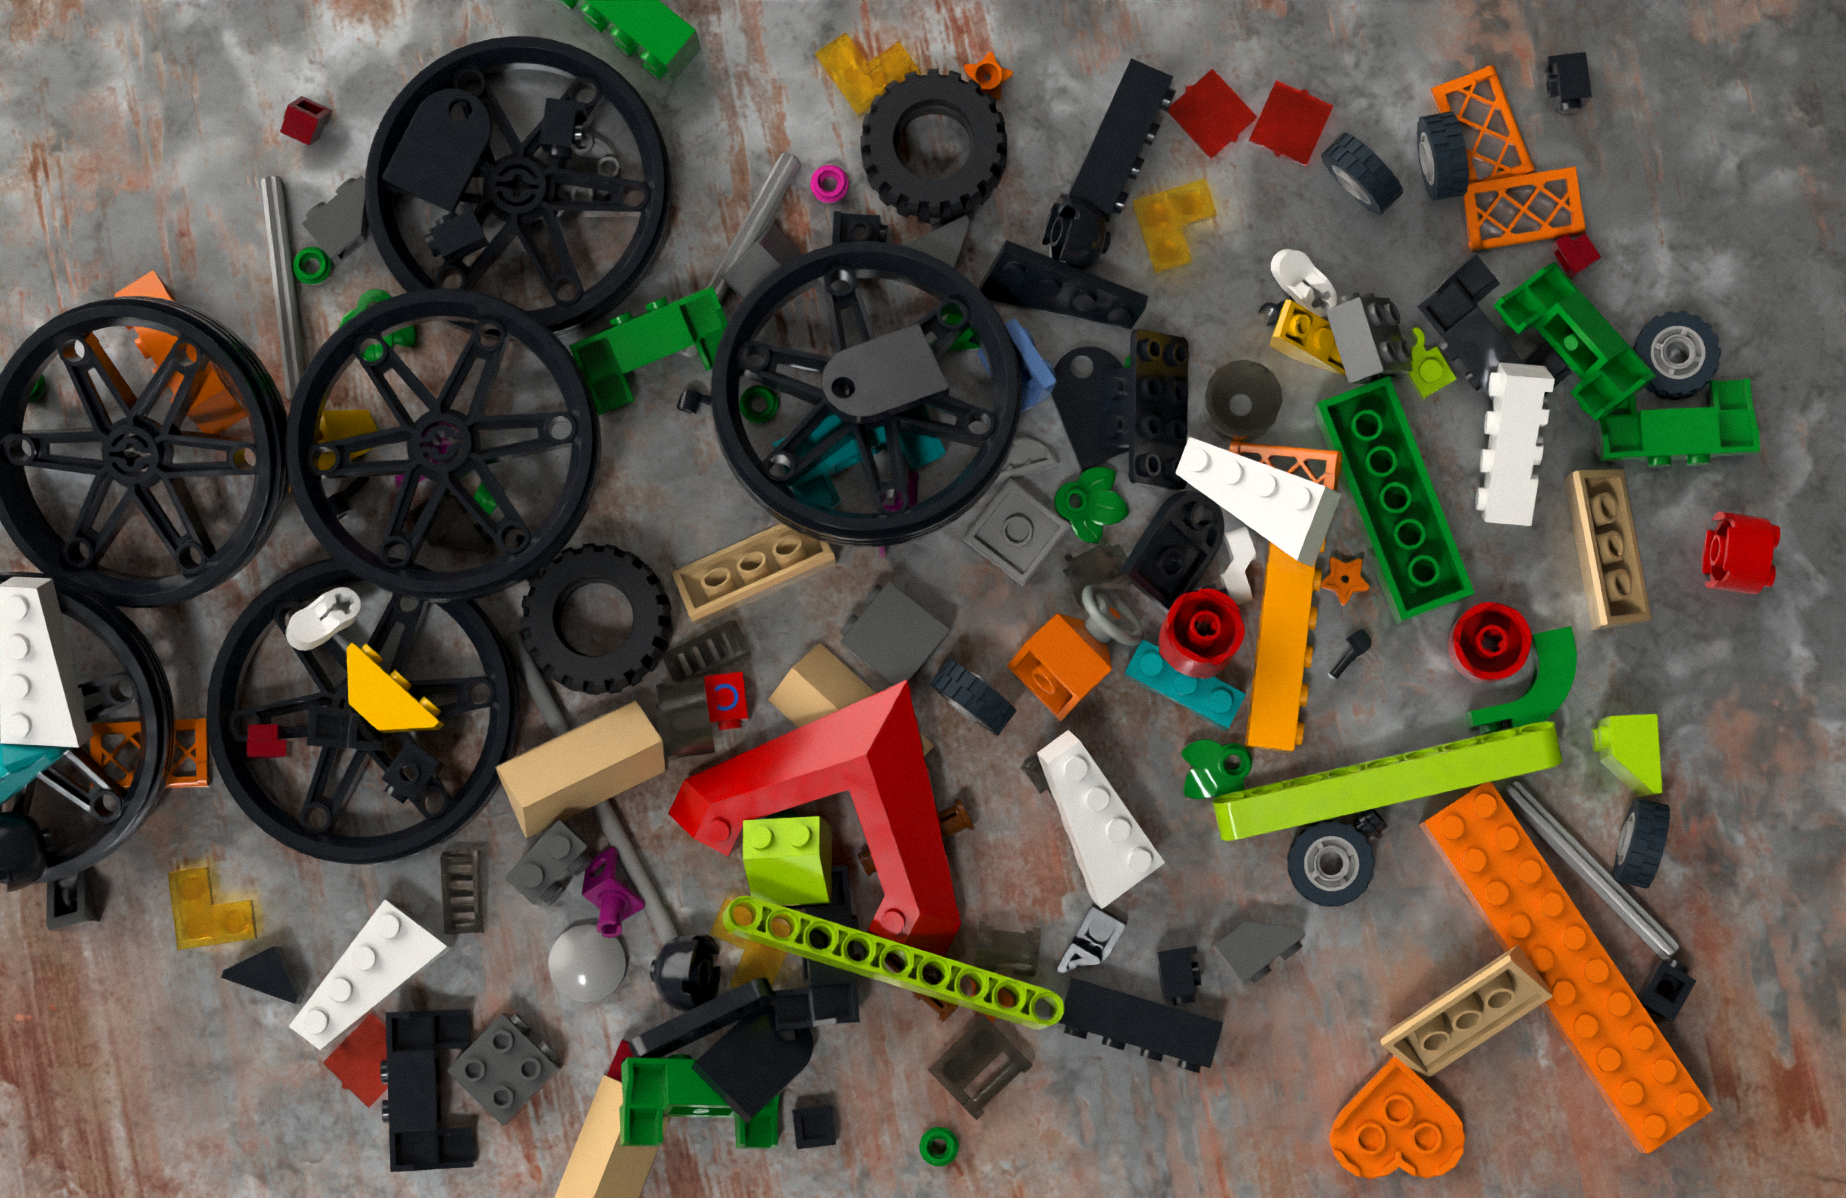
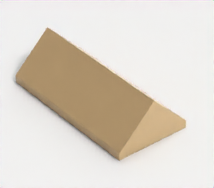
M1578 470L1572 472L1564 479V485L1592 631L1652 621L1624 470Z
M780 523L671 573L694 626L698 627L830 568L837 563L829 543L803 535Z
M819 643L791 668L768 701L799 728L870 695H874L876 692L825 646ZM921 734L925 758L935 746Z
M633 700L495 766L522 832L525 838H529L552 827L558 820L564 821L665 772L663 740L639 704Z
M1516 945L1392 1027L1380 1041L1385 1049L1411 1068L1422 1079L1426 1080L1553 997V995L1519 945Z
M603 1074L555 1198L640 1197L659 1147L621 1146L619 1107L623 1104L622 1082ZM663 1117V1136L671 1117Z

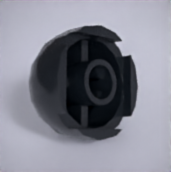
M1062 194L1059 196L1064 200L1062 204L1054 203L1050 209L1044 227L1042 244H1049V257L1078 269L1086 270L1098 260L1101 254L1107 252L1111 235L1110 232L1106 231V221L1101 210L1094 203L1080 197Z
M17 811L0 812V881L4 879L9 880L4 886L5 892L8 893L25 888L39 880L48 867V852L54 851V843L49 828L41 830L35 818L27 813Z
M685 934L667 941L662 947L657 958L651 963L650 978L655 983V988L663 1002L676 1010L688 1012L716 998L719 990L721 966L713 968L712 954H719L718 946L713 937L708 934Z

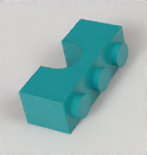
M1144 639L1138 646L1122 676L1155 695H1162L1188 709L1192 715L1224 732L1228 730L1247 695L1215 677L1201 679L1186 676L1176 671L1161 656L1159 647Z

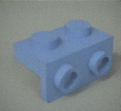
M1015 318L1005 323V326L1012 338L1019 362L1022 389L1021 414L1047 400L1057 381L1055 380V371L1050 362L1046 359L1042 360L1036 351L1031 333L1025 327L1021 328ZM980 348L977 356L991 376L987 360L982 348Z

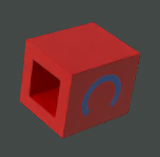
M735 672L704 676L709 723L711 725H718L719 731L741 729V722L750 721L744 673Z

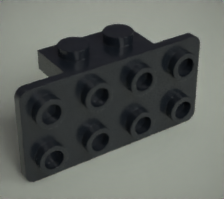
M1144 329L1133 330L1130 336V367L1102 371L1100 448L1110 450L1129 448L1128 476L1132 484L1175 491L1186 488L1187 481L1176 474L1187 444L1189 352L1188 342L1184 337Z

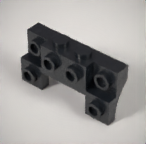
M1475 252L1445 275V280L1415 303L1444 339L1438 345L1449 359L1454 362L1459 358L1467 367V370L1462 374L1476 392L1483 387L1489 394L1491 372L1497 373L1498 362L1545 366L1555 379L1554 387L1572 373L1547 341L1522 360L1483 313L1477 303L1500 285V282Z
M847 865L832 866L831 904L783 906L859 930L857 914H851ZM819 930L810 932L809 940L811 945L816 949H825L827 946L825 934ZM849 942L847 945L849 957L854 961H861L860 953H854V942ZM801 956L804 988L774 991L776 995L774 1000L776 1031L856 1025L860 1022L856 977H861L859 974Z
M469 1009L385 1012L387 1060L381 1061L380 1073L382 1084H388V1100L382 1101L383 1124H389L390 1172L474 1167L473 1127L442 1128L439 1050L464 1049L471 1046Z

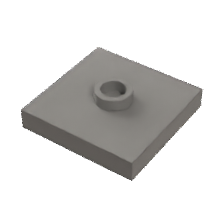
M1010 478L963 537V541L1024 587L1071 528V525Z

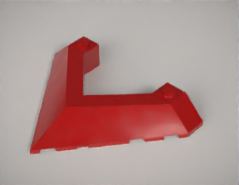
M909 679L684 779L668 812L692 838L726 856H730L738 849L743 839V820H754L849 790L885 894L868 930L885 939L945 957L962 924L959 907L957 908L953 890L954 883L949 860L943 845L942 828L928 766L926 767L923 754L924 747L918 719L915 717Z

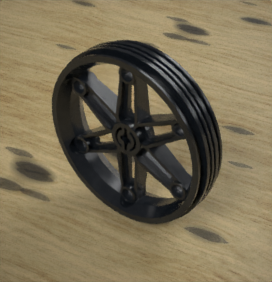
M509 36L492 38L456 49L424 68L402 89L386 111L374 135L365 173V201L367 217L377 249L387 268L407 293L426 289H441L445 279L450 275L461 276L462 283L458 289L470 291L513 239L518 236L556 305L526 312L542 322L557 337H562L584 329L604 318L619 307L645 279L659 255L667 234L673 203V181L667 148L657 121L637 90L619 72L591 53L567 43L532 36ZM513 69H534L556 73L575 80L560 98L562 100L577 101L576 97L581 90H594L596 92L595 98L586 104L588 118H580L579 121L585 122L586 132L606 100L621 116L636 141L642 161L644 182L564 169L569 160L552 158L549 164L546 165L539 158L533 156L541 146L540 139L543 119L521 143L483 75ZM475 79L481 82V86L473 95L484 106H487L513 154L506 155L495 161L489 145L482 158V162H480L473 178H485L483 195L464 193L458 207H462L461 205L469 202L482 228L491 213L506 224L470 267L462 262L465 257L448 265L444 261L434 279H432L419 266L411 254L401 231L396 208V197L422 200L383 182L382 177L420 104L435 92L444 89L462 90L467 81ZM460 102L464 115L468 119L472 113V106L466 102ZM519 182H523L528 190H521L520 196L516 197L512 189L518 188ZM555 183L612 192L611 201H554L556 195ZM637 190L645 195L643 202L638 206L631 207L624 203L626 195L631 191ZM542 217L562 266V270L552 273L526 227V225L532 224ZM557 217H640L635 233L619 261L600 281L584 291ZM573 284L577 286V294L573 299L563 301L558 298V291L563 285ZM442 321L472 335L477 325L462 321ZM488 329L481 338L499 341L501 333L497 329ZM511 337L509 339V342H518Z
M874 241L847 242L815 249L794 258L764 278L745 297L728 322L718 344L711 379L712 414L720 449L731 472L751 499L783 525L803 535L831 544L860 548L898 545L923 538L941 530L969 511L987 493L1007 462L1018 428L1022 398L1021 373L1012 338L1002 318L985 295L963 274L927 253L893 243ZM856 278H881L905 283L929 293L942 302L938 307L913 324L919 323L924 335L932 331L938 337L930 345L936 360L968 328L972 331L982 348L990 370L993 386V413L948 395L924 405L956 416L955 425L903 413L864 424L848 422L838 417L845 425L800 458L794 451L822 424L832 411L823 399L822 389L778 373L776 369L778 364L823 373L825 366L832 357L769 345L754 340L765 324L783 306L799 295L824 284L835 355L847 349L841 309L851 307L862 343L876 338ZM837 280H844L850 284V288L838 292L831 287V284ZM948 313H954L960 316L962 321L958 324L950 325L945 323L942 317ZM750 355H759L765 360L763 364L757 367H751L744 362ZM741 376L816 405L763 461L760 460L754 451L742 422L739 407ZM844 384L837 385L832 389L834 395L839 398H848L854 393L850 386ZM980 421L985 423L989 430L983 434H975L971 432L968 426L972 422ZM884 426L892 475L891 481H881L865 430H875ZM898 431L980 448L967 468L951 484L934 496L910 506ZM851 440H854L877 513H851L830 509L803 498L790 490L789 487ZM775 464H785L789 467L790 472L784 477H776L769 470ZM894 497L899 499L903 506L899 510L889 511L883 507L882 502L887 498Z
M441 288L404 293L383 300L348 320L329 337L308 364L296 388L287 420L285 451L289 482L296 504L315 538L331 556L364 581L386 592L420 601L446 603L484 598L505 591L523 582L556 557L570 541L589 509L600 472L602 442L598 411L588 382L569 350L550 329L523 309L505 300L469 290ZM431 321H462L477 324L437 399L383 339V337L405 327ZM488 329H497L501 333L500 340L493 346H484L481 343V337ZM510 337L529 349L550 371L560 388L568 412L484 416ZM370 345H382L383 353L378 360L371 362L365 360L364 353ZM478 357L486 362L466 416L450 408ZM357 358L401 426L318 444L320 422L327 400L340 376ZM392 368L430 410L419 417L415 423L384 376ZM567 421L571 423L572 429L568 437L564 439L552 437V428L557 422ZM450 427H453V428L459 430V433H456V432H455L452 428H450ZM538 428L539 438L481 450L480 431ZM443 437H446L453 443V445L447 447V453L442 454L438 448H435V446L442 443ZM407 441V454L409 457L407 460L351 463V452ZM571 447L570 465L562 492L549 516L532 535L487 465ZM327 451L334 452L336 456L334 465L330 469L320 470L317 465L320 455ZM429 458H432L438 464L430 462ZM473 468L505 516L497 523L458 481L469 474ZM404 475L377 555L362 546L342 525L328 501L321 479ZM422 475L429 480L438 482L412 533L409 534L402 531ZM451 492L506 553V555L497 560L461 571L429 572L411 569ZM513 529L523 530L525 533L523 544L518 548H508L505 544V538L509 531ZM398 544L404 545L407 551L405 559L397 564L390 563L388 561V552L391 547Z
M120 296L87 303L52 318L22 343L0 374V521L24 556L42 573L80 584L101 595L115 606L155 608L174 605L193 599L222 585L236 576L262 550L277 525L289 492L290 482L285 451L288 416L273 378L252 349L233 331L205 313L179 302L158 297ZM115 326H137L162 331L178 337V339L140 397L137 398L100 345L99 339L93 334V331ZM76 340L80 341L84 347L83 358L75 351ZM188 344H191L197 351L195 362L191 361L187 356L186 348ZM59 354L93 428L22 431L24 416L31 393L44 370ZM210 360L224 373L239 395L249 418L254 439L180 430ZM93 368L96 369L126 415L125 418L118 420L114 424L88 373ZM177 371L184 375V378L163 425L147 416ZM23 440H26L31 446L30 456L23 451ZM102 442V460L50 454V444ZM173 445L226 451V461L173 463ZM134 447L135 451L150 453V455L141 457V454L125 450ZM246 448H249L255 455L256 461L254 466H251L245 460L244 452ZM24 466L95 475L67 542L54 531L40 511L29 487ZM255 475L251 497L239 525L227 542L216 552L215 546L206 532L182 477ZM114 479L128 489L101 531L98 532L92 526ZM163 481L187 534L182 537L179 535L149 487ZM136 506H138L182 572L157 577L134 576L107 569L98 565V563L104 557L105 552ZM81 542L89 549L88 559L81 554ZM191 547L199 551L201 556L200 564L194 562L191 558Z
M388 557V561L392 564L403 561V559ZM330 558L304 566L269 586L249 604L228 632L214 663L208 688L206 710L211 751L222 780L238 806L257 826L280 843L302 854L341 864L379 865L398 862L424 854L460 833L475 820L499 789L502 782L495 766L512 759L519 733L520 694L516 671L500 632L476 601L433 602L446 611L465 631L480 657L486 676L409 681L412 686L408 691L412 695L456 692V703L437 706L441 710V713L437 716L439 720L490 709L485 744L472 774L453 798L437 775L418 803L410 800L426 818L416 825L380 836L349 837L331 834L370 757L384 772L387 771L393 760L383 749L382 751L357 750L331 799L323 796L339 748L322 747L298 820L275 802L257 779L243 747V743H247L248 736H243L240 733L239 724L247 716H253L257 725L271 724L272 717L309 710L310 706L350 709L353 713L358 714L349 705L348 677L334 687L311 650L304 651L292 647L321 692L239 710L244 676L254 652L276 623L286 637L287 625L285 617L289 610L293 608H300L302 610L306 608L303 604L304 601L339 587L372 585L349 571L335 558ZM413 563L411 569L434 572L416 563ZM393 594L367 644L380 654L395 623L404 624L405 627L389 674L396 670L404 677L428 602L419 600L416 609L405 612L401 609L400 605L402 597ZM332 636L322 645L347 672V652ZM478 684H487L490 690L488 700L482 704H474L471 699L472 689ZM358 716L380 743L394 733L402 746L407 739L417 744L410 732L383 733L378 731L363 716ZM308 726L284 727V740H306ZM402 772V778L405 781H410V779ZM433 792H440L444 797L443 808L436 813H430L425 806L426 798ZM316 808H323L327 813V822L322 828L315 830L310 825V814Z
M25 571L0 572V584L12 577L51 578L61 613L81 623L100 638L124 669V671L77 684L78 688L82 689L83 696L102 691L106 701L84 711L87 723L136 701L140 715V754L135 775L128 791L115 782L81 747H73L64 757L94 784L90 791L80 786L52 765L37 777L104 823L83 840L48 852V867L44 875L34 883L38 884L69 877L90 868L117 851L144 825L155 809L171 772L176 738L175 708L166 673L156 652L134 622L119 608L101 595L64 578ZM121 678L126 679L132 685L133 693L131 697H126L121 693L119 689ZM37 778L16 794L13 811L29 815ZM105 794L115 799L117 804L115 812L107 810L104 806L103 797ZM4 879V880H1V881H0V883H3V884H6V882H9L8 879Z

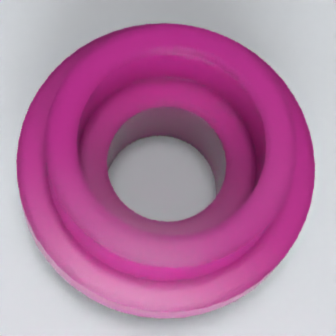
M824 165L813 173L810 185L813 195L819 201L832 204L845 197L848 192L849 181L846 173L840 167ZM825 180H835L837 187L833 191L825 190L822 187Z

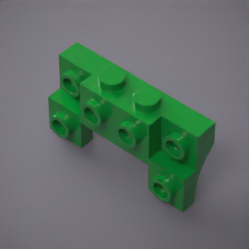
M1555 262L1541 268L1520 286L1503 295L1493 305L1500 313L1504 323L1513 328L1518 335L1535 327L1579 376L1582 382L1578 383L1570 393L1578 401L1580 408L1595 421L1615 411L1625 400L1641 392L1656 377L1654 372Z
M712 285L668 302L666 296L645 304L646 312L634 317L631 311L622 313L609 319L611 326L605 328V330L569 344L571 353L591 389L599 416L635 401L624 376L627 372L692 345L696 346L705 370L708 371L713 368L718 344L728 322Z
M1750 378L1729 381L1711 380L1709 382L1710 407L1640 410L1637 413L1635 395L1628 398L1615 411L1595 421L1599 431L1600 461H1648V467L1660 468L1671 466V460H1686L1687 466H1702L1710 464V459H1714L1716 456L1756 455L1760 452L1759 427L1753 408Z
M675 1054L668 1058L627 1057L622 1063L623 1104L619 1107L621 1146L660 1147L663 1143V1117L734 1118L737 1149H775L778 1145L777 1122L780 1093L747 1124L691 1068L698 1059H691L690 1055Z

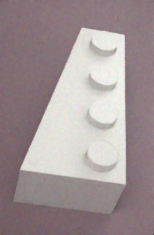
M1498 362L1497 373L1491 372L1488 391L1489 396H1494L1493 411H1486L1484 434H1490L1488 449H1482L1480 456V472L1485 473L1484 488H1477L1475 509L1481 511L1484 522L1532 526L1539 482L1538 473L1533 471L1534 465H1540L1544 450L1543 435L1538 434L1539 427L1548 425L1550 409L1548 407V398L1544 393L1553 392L1555 380L1545 366Z
M1191 437L1188 439L1176 470L1178 476L1292 558L1314 567L1340 500V493L1326 486Z
M1067 730L1037 752L1052 796L1057 803L1063 826L1074 849L1076 861L1084 876L1089 896L1103 909L1165 862L1081 741Z
M385 899L289 1027L319 1050H327L366 1019L374 1010L392 998L406 984L424 972L438 958L451 950L453 946L395 902Z

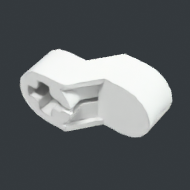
M1283 249L1275 254L1271 262V271L1280 287L1297 304L1320 317L1327 316L1326 310L1337 305V294L1328 278L1314 267L1304 252L1294 249Z
M1246 526L1224 533V540L1231 564L1225 573L1220 574V581L1223 589L1227 588L1229 597L1233 599L1237 606L1253 600L1245 570L1250 562L1256 559V552Z
M344 587L333 589L321 595L308 607L292 615L286 628L287 641L292 647L304 651L325 643L338 631L354 623L361 606L359 596L353 590Z

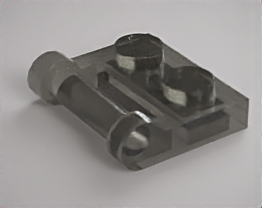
M983 1015L928 1068V1071L978 1120L985 1113L983 1108L1021 1071L1025 1074L1033 1065ZM1004 1052L1011 1060L971 1098L964 1089L993 1060Z

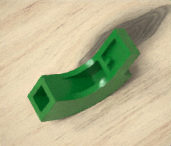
M1572 626L1532 634L1530 652L1533 661V677L1527 691L1514 702L1466 713L1468 729L1479 727L1480 734L1502 730V722L1507 721L1508 729L1544 722L1552 716L1566 699L1576 673L1577 651Z

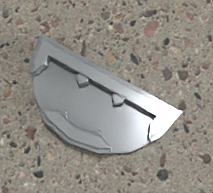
M1028 437L1015 438L1007 462L993 484L1007 481L1010 478L1015 479L1056 468L1058 463L1052 451L1040 442L1031 440Z

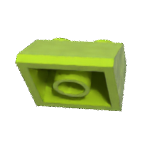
M1657 714L1609 716L1597 721V728H1592L1591 745L1593 752H1598L1599 761L1640 798L1661 794L1662 778Z
M820 816L743 820V863L751 897L780 906L831 904V825Z

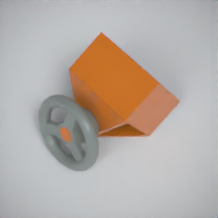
M1088 585L1082 592L1083 604L1090 615L1086 621L1060 613L1055 614L1022 646L1007 665L1060 721L1065 719L1086 699L1112 670L1107 643L1112 638L1129 646L1140 644L1144 638L1143 627L1133 610L1118 595L1100 585ZM1094 596L1096 597V599L1098 600L1099 604L1101 605L1100 607L1097 606V604H1096V602H1095V600H1094ZM1124 628L1125 630H1127V631L1130 632L1131 634L1126 633V632H1124V631L1121 630V629Z

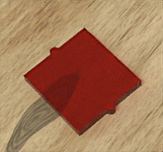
M1213 69L1193 86H1187L1185 93L1166 112L1210 160L1229 143H1236L1238 135L1257 119V116Z
M1276 80L1248 142L1273 152L1275 158L1282 156L1306 167L1334 105L1309 95L1307 89L1300 91Z
M371 1013L323 1062L342 1082V1088L345 1090L350 1089L368 1108L388 1089V1084H382L380 1073L381 1061L387 1060L386 1027Z

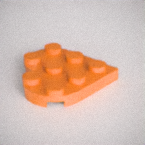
M1393 1055L1339 1112L1332 1123L1328 1140L1332 1153L1342 1168L1355 1176L1368 1179L1383 1177L1399 1167L1412 1176L1430 1178L1444 1175L1456 1166L1464 1152L1465 1135L1463 1123L1455 1111L1411 1068Z

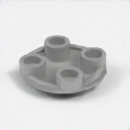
M587 132L584 134L583 144L577 146L575 156L572 155V160H569L564 169L617 178L620 177L621 172L618 155L611 145L600 137L590 135ZM549 155L547 156L545 162L546 165H548L550 160L552 159L551 157H549ZM555 183V197L560 201H605L612 195V192Z
M594 925L575 926L561 934L551 948L548 961L550 977L557 989L571 1000L584 1003L600 1001L609 996L617 989L625 977L626 958L622 945L617 937H603L602 932L598 933L597 926Z

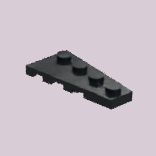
M1008 240L1005 241L978 288L987 299L1130 330L1146 309L1148 301L1147 295Z

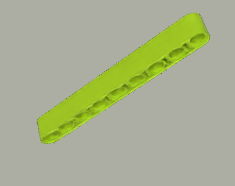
M1549 721L1538 722L1225 794L1215 798L1212 804L1220 838L1224 841H1232L1552 768L1561 764L1563 758L1555 723Z
M751 896L737 897L723 912L722 921L724 927L729 933L737 937L1032 1029L1041 1030L1056 1024L1064 1014L1063 1000L1057 993ZM736 907H745L751 912L752 922L750 925L743 926L734 920L733 910ZM780 918L788 923L790 928L788 937H778L773 933L771 928L773 919ZM819 930L825 934L827 938L825 949H816L811 945L809 940L811 931ZM849 942H857L864 948L865 957L863 961H854L849 957L847 953ZM887 954H895L901 959L902 969L900 973H893L886 968L885 957ZM925 965H930L937 969L939 973L937 985H931L924 980L922 971ZM962 977H969L975 982L977 987L975 996H967L961 991L960 981ZM999 989H1007L1012 993L1014 1003L1011 1008H1005L998 1002L997 994ZM1037 1000H1043L1050 1006L1051 1015L1048 1020H1043L1037 1016L1035 1012Z

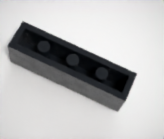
M1132 58L1069 195L1094 203L1101 210L1107 222H1110L1113 213L1119 215L1122 213L1129 194L1124 192V188L1129 178L1136 181L1145 161L1139 155L1144 144L1152 146L1161 126L1155 123L1160 109L1168 111L1176 93L1175 90L1170 88L1173 76Z
M1072 977L1070 978L1063 1002L1064 1014L1057 1022L1065 1025L1063 1033L1082 1039L1087 1038L1088 1032L1103 1036L1101 1044L1123 1051L1126 1043L1141 1048L1140 1056L1162 1062L1163 1055L1179 1059L1177 1067L1200 1073L1201 1066L1211 1068L1223 1022Z

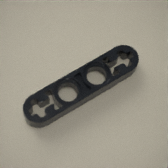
M767 978L754 979L638 1035L628 1044L633 1058H661L768 1006L775 1000L776 995Z

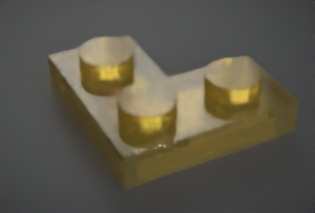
M845 32L814 54L816 60L858 118L871 110L872 101L877 95L882 96L886 92L885 86L894 80L900 83L905 80V74L914 71L917 72V76H921V71L899 41L867 62Z
M1205 178L1133 200L1131 203L1155 276L1191 265L1192 259L1181 228L1216 218L1217 216Z
M209 867L168 872L177 950L258 939L253 900L214 905Z
M725 898L709 934L745 950L729 986L735 989L754 979L767 978L772 987L787 952L729 933L724 927L722 918L723 912L732 901ZM739 906L733 910L734 920L738 924L743 926L751 924L752 915L747 908ZM772 920L771 928L773 933L778 937H788L790 933L789 926Z

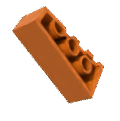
M154 270L114 294L115 297L148 296L177 302L167 285ZM126 326L128 330L132 328L136 330L139 337L134 342L146 360L150 357L154 360L157 366L152 369V372L155 374L178 337L155 329ZM188 344L186 348L187 356L191 361L195 362L197 351L191 344ZM211 360L206 367L186 416L203 433L219 435L246 418L247 413L243 405L229 391L231 386ZM177 371L167 385L174 395H176L184 378V375ZM175 396L172 397L171 399H169L170 402H171V404H172V402H173Z

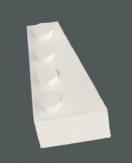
M12 577L0 584L1 743L80 747L94 736L91 723H87L83 708L85 701L82 689L77 686L72 667L75 663L72 651L67 648L63 633L65 625L51 578Z

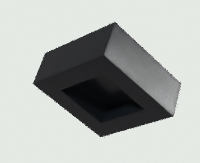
M832 1105L792 1110L797 1149L836 1145Z

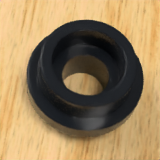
M1374 809L1354 813L1357 818L1352 823L1367 839L1374 835L1380 840L1384 836L1382 832L1388 825Z

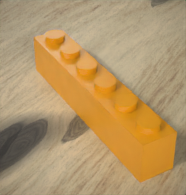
M1326 536L1324 538L1319 553L1324 552ZM1269 540L1245 748L1291 754L1294 752L1295 745H1302L1304 722H1298L1299 706L1306 707L1309 684L1302 683L1304 668H1310L1312 662L1313 645H1307L1308 629L1315 630L1317 607L1311 606L1312 592H1319L1322 568H1315L1316 562L1314 567L1295 560Z

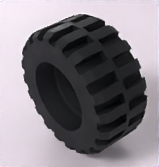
M927 69V75L917 76V72L914 71L905 74L904 81L898 83L894 80L885 86L886 92L882 96L877 95L871 103L870 113L865 114L862 124V136H860L863 169L866 171L867 181L872 190L878 192L879 199L887 207L890 205L894 206L897 209V214L908 218L909 214L917 216L918 222L929 223L930 218H940L941 223L952 221V216L971 214L973 207L977 204L983 205L990 198V192L993 188L998 187L1002 179L1003 168H1005L1007 134L1005 131V121L1002 112H998L996 109V101L990 93L984 94L981 91L979 83L973 79L966 82L961 79V73L951 70L949 75H940L939 69ZM929 114L944 115L956 120L966 129L970 139V153L965 165L959 171L945 178L928 179L917 176L905 168L898 154L899 136L903 128L918 117Z
M595 543L583 544L582 548L573 549L570 547L560 551L561 556L546 564L538 576L533 575L528 583L530 590L527 596L523 595L521 604L523 617L520 618L521 630L524 632V643L528 652L531 653L535 660L534 662L554 681L576 692H585L588 695H600V693L608 692L614 694L622 692V689L631 685L634 687L643 681L641 678L649 671L652 673L659 665L657 663L662 653H666L669 646L668 637L669 633L672 632L673 625L670 612L672 608L663 584L653 570L640 560L638 556L630 551H623L614 545L596 546ZM595 583L607 584L620 590L629 600L633 611V626L625 643L617 650L601 656L586 655L571 647L563 635L560 621L563 606L570 595L585 585Z

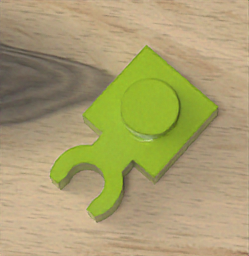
M1415 327L1411 333L1416 339V345L1410 347L1412 352L1410 364L1413 371L1406 373V376L1420 399L1424 400L1453 383L1457 378L1437 346L1426 351L1424 347V333L1421 329Z

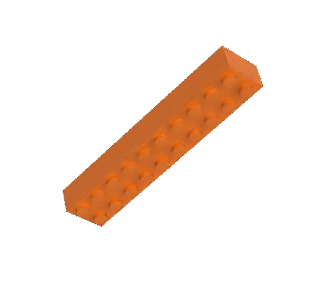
M1492 782L1478 784L1419 824L1503 951L1506 953L1516 945H1519L1548 986L1553 997L1540 1006L1640 1153H1651L1713 1111Z

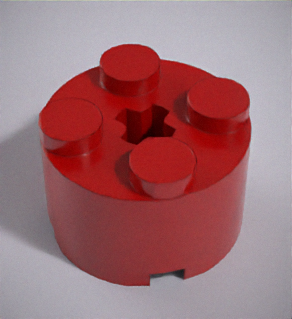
M1722 511L1717 512L1712 521L1719 522L1715 531L1707 530L1702 551V573L1710 575V581L1704 582L1706 587L1751 595L1759 594L1763 587H1772L1776 577V567L1772 564L1773 551L1777 548L1780 541V527L1772 525L1770 520L1764 517Z
M1200 589L1199 591L1187 592L1181 595L1173 603L1161 625L1159 653L1176 671L1186 676L1201 679L1213 677L1229 665L1243 642L1245 625L1239 613L1240 609L1233 599L1215 589ZM1198 630L1204 631L1206 633L1205 636L1198 634Z
M1484 602L1473 606L1454 622L1448 633L1447 649L1453 666L1461 675L1474 683L1491 684L1510 677L1523 667L1530 652L1532 635L1527 621L1517 610L1500 603ZM1483 634L1487 638L1495 637L1497 640V644L1493 646V651L1490 648H1483L1481 644L1485 640Z

